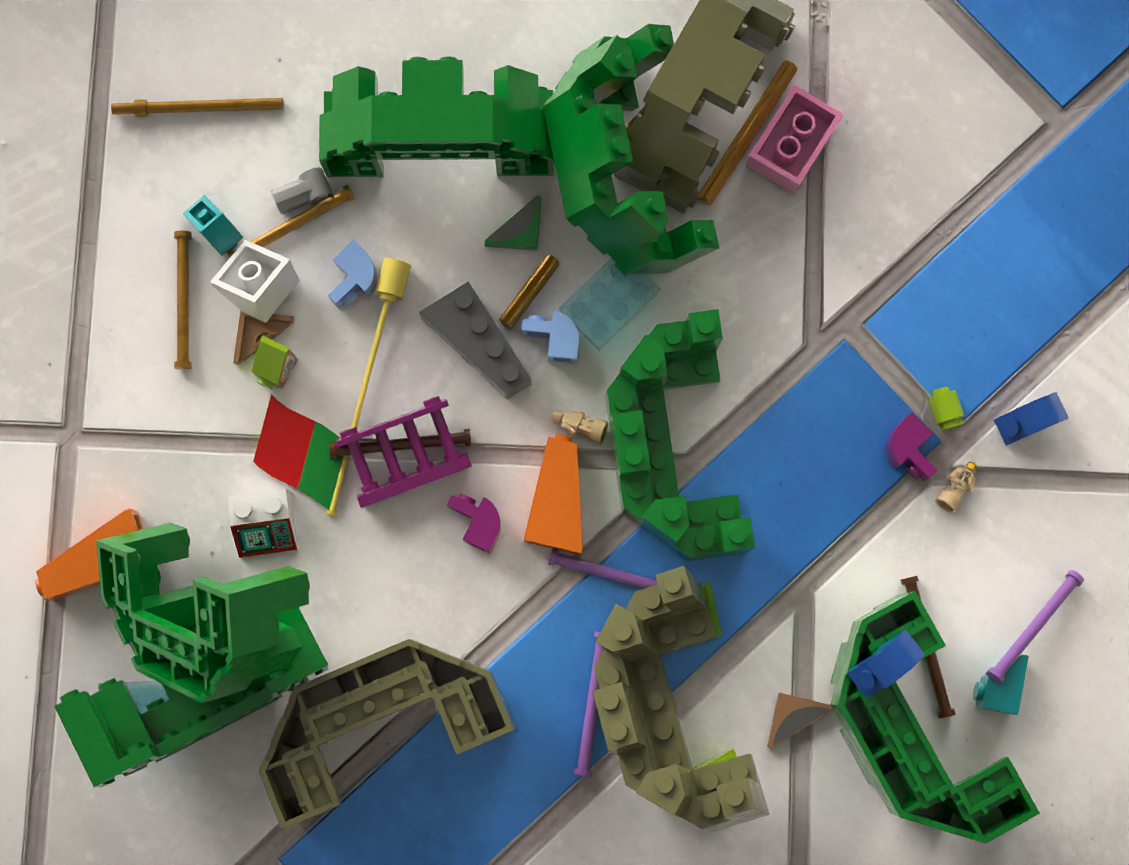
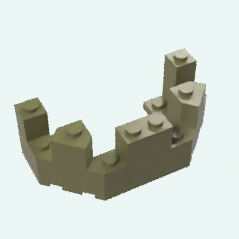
M699 0L643 99L645 106L642 109V114L638 113L628 132L633 163L615 172L614 176L640 191H663L665 204L683 214L688 206L693 208L701 194L697 191L700 183L697 180L707 165L709 167L714 165L720 151L716 150L719 141L717 138L692 126L688 121L692 114L695 116L699 115L706 100L731 114H734L738 106L741 108L745 106L751 95V92L747 89L752 81L758 83L766 67L762 65L765 54L741 42L742 37L745 36L772 51L774 46L779 47L784 40L788 41L795 28V25L792 24L795 15L793 13L794 9L778 0Z
M685 566L657 574L655 577L658 584L635 591L626 609L615 604L595 641L604 649L594 666L600 689L594 690L593 695L608 751L618 755L626 786L636 791V794L669 813L687 820L700 829L713 832L770 815L752 754L749 753L693 770L661 656L715 640L717 635L701 582Z
M407 639L294 687L284 714L280 718L272 737L268 752L258 771L281 830L341 805L319 746L421 701L433 697L456 755L515 730L516 725L507 703L501 695L493 673L439 649L432 648L413 639Z

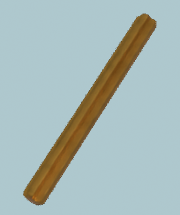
M783 61L700 190L699 200L704 204L711 205L791 82L798 70L793 62Z

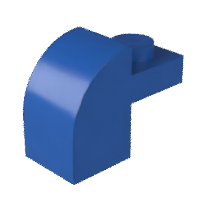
M1054 392L993 420L1007 446L1060 423L1069 417L1057 392Z
M905 629L882 644L873 655L851 668L847 674L867 699L877 691L889 687L904 676L925 654Z

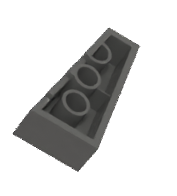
M469 281L419 312L421 319L506 399L511 398L531 385L530 376Z

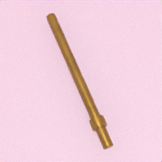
M283 98L147 102V99L134 100V103L111 104L113 115L135 114V117H147L151 113L284 109Z

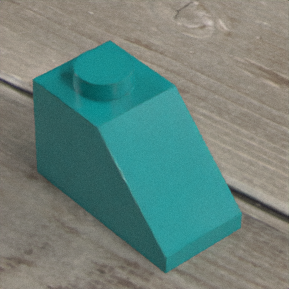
M205 195L183 213L221 256L228 250H233L243 238L227 217Z
M1021 654L1005 673V679L1001 684H996L986 674L980 678V682H977L974 687L973 699L976 700L975 707L1018 715L1029 656Z

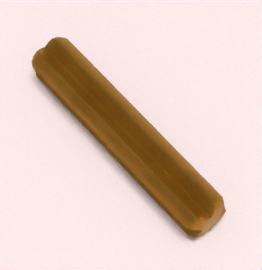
M546 255L501 315L499 320L502 325L509 329L514 327L558 268L559 261L554 256Z

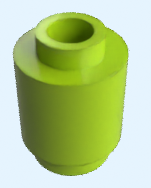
M949 386L932 391L933 397L928 398V402L935 423L940 425L941 431L964 425L962 418L965 416L956 390L950 391Z

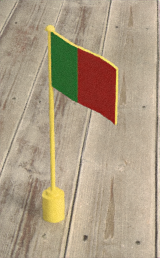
M383 258L375 293L380 295L379 299L384 301L351 428H357L389 304H395L397 299L402 300L411 265L400 260ZM271 394L253 462L271 477L295 487L312 497L328 509L326 514L329 517L337 515L335 509L349 455L338 456L337 460H331L329 443L336 442L340 437L324 425L289 409Z

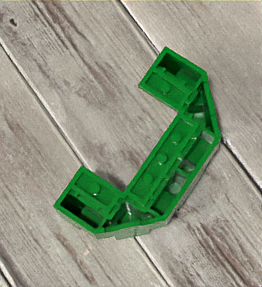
M647 24L627 38H621L618 35L602 37L576 55L572 61V66L564 73L555 87L556 90L543 105L565 217L574 227L579 226L588 234L586 239L603 255L608 254L616 261L615 267L623 274L669 273L719 249L713 220H690L666 232L665 226L669 218L663 191H639L617 203L612 174L633 163L623 111H633L639 107L633 80L665 61L672 49L674 40L671 26Z
M446 56L441 57L439 60H427L424 57H412L410 60H402V95L389 91L381 92L378 95L376 72L357 66L333 76L332 91H324V114L320 115L319 162L327 177H384L382 160L495 159L497 176H554V159L543 112V105L552 96L553 90L538 86L537 74L507 65L494 70V95H487L483 91H473L469 95H464L463 60Z
M718 309L689 313L686 321L657 324L649 335L646 334L620 367L619 375L609 386L605 396L621 511L687 561L745 554L755 548L751 518L741 517L738 495L686 502V497L679 496L664 390L720 382L716 351L723 336Z
M169 523L96 540L101 599L106 609L112 608L118 619L113 624L123 644H130L135 654L131 661L136 671L202 704L246 690L253 679L286 669L302 648V644L293 627L278 622L276 613L309 604L310 582L306 572L287 566L223 584L206 577L193 579V586L160 594L159 583L161 575L157 565L189 557L190 537L187 528Z
M916 591L896 595L874 607L870 613L853 621L848 641L840 645L830 683L835 684L830 705L843 727L839 731L867 782L876 787L891 814L986 844L1040 814L1009 757H1003L953 785L897 683L894 682L889 687L882 688L866 699L847 674L851 668L873 655L882 644L905 629L925 654L922 659L946 646Z
M299 607L276 613V618L278 622L293 627L302 644V648L286 669L253 679L246 690L201 704L162 684L169 700L164 702L163 698H160L146 706L148 711L142 714L126 682L123 680L117 682L115 678L98 686L100 691L91 696L86 691L79 693L78 689L61 696V703L54 707L93 787L102 788L116 781L114 777L123 774L126 777L144 769L148 763L154 760L157 763L273 703L283 697L282 693L290 692L294 687L308 682L307 676L313 673L317 676L328 670V663Z

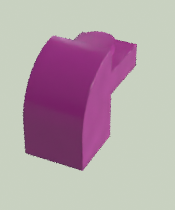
M913 412L907 415L889 434L886 442V454L894 469L904 462L907 465V472L913 478L921 479L924 482L931 478L938 470L917 448L933 432Z
M461 493L459 498L451 495L447 503L448 508L472 519L463 537V541L491 554L501 532V520L496 507L485 497H483L479 507L475 506L476 500Z

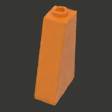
M555 434V438L548 437L524 542L581 555L583 544L577 443L572 442V437Z
M131 508L124 510L37 570L38 579L35 581L39 595L41 597L44 596V600L55 601L99 586L96 540L143 530L138 511Z

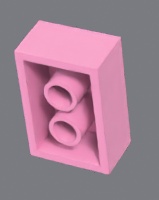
M794 85L749 155L746 166L795 195L838 126L843 114Z

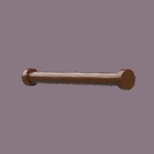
M464 429V432L450 433L454 445L465 444V446H471L470 429ZM438 435L420 436L424 448L442 446ZM408 438L389 439L394 451L412 449ZM377 441L359 443L363 454L381 452ZM335 442L329 443L331 460H337L338 456L351 455L347 444L337 448Z
M918 575L901 579V584L905 585L907 593L916 591L921 600L916 583L919 581ZM934 652L925 657L939 708V712H937L938 719L956 715L954 708L951 709L937 655Z

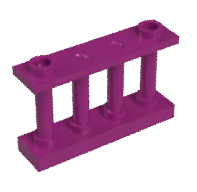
M439 396L423 401L424 407L360 431L353 427L339 433L341 438L335 442L337 448L347 444L363 485L361 487L362 492L357 494V500L361 508L472 467L468 454L464 453L461 455L460 450H456L441 409L449 406L447 398L441 400ZM429 413L446 454L444 456L445 461L435 465L427 457L413 420ZM399 424H403L418 463L417 471L406 475L405 471H401L386 429ZM372 434L376 436L391 475L388 477L390 482L378 485L377 482L373 481L358 442L359 439Z

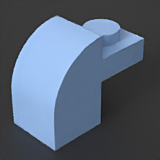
M353 239L333 258L336 266L347 276L328 295L332 303L339 310L344 305L346 307L351 305L357 299V292L360 290L369 297L374 291L377 282L376 269L370 256Z
M553 310L552 322L546 321V317L531 315L529 319H522V336L550 339L548 361L577 364L579 334L576 325L567 315Z

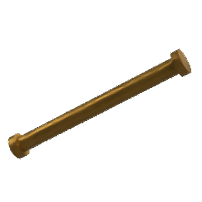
M346 184L340 192L250 242L263 248L345 201L350 200L351 202L355 200V197ZM228 250L227 253L229 257H231L236 250Z
M180 230L174 232V239L177 240V361L174 362V368L185 370L192 369V362L189 361V240L192 239V233Z

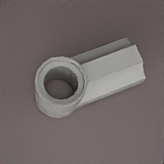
M320 167L309 169L303 172L299 179L271 190L281 215L307 204L316 205L333 195L324 171Z

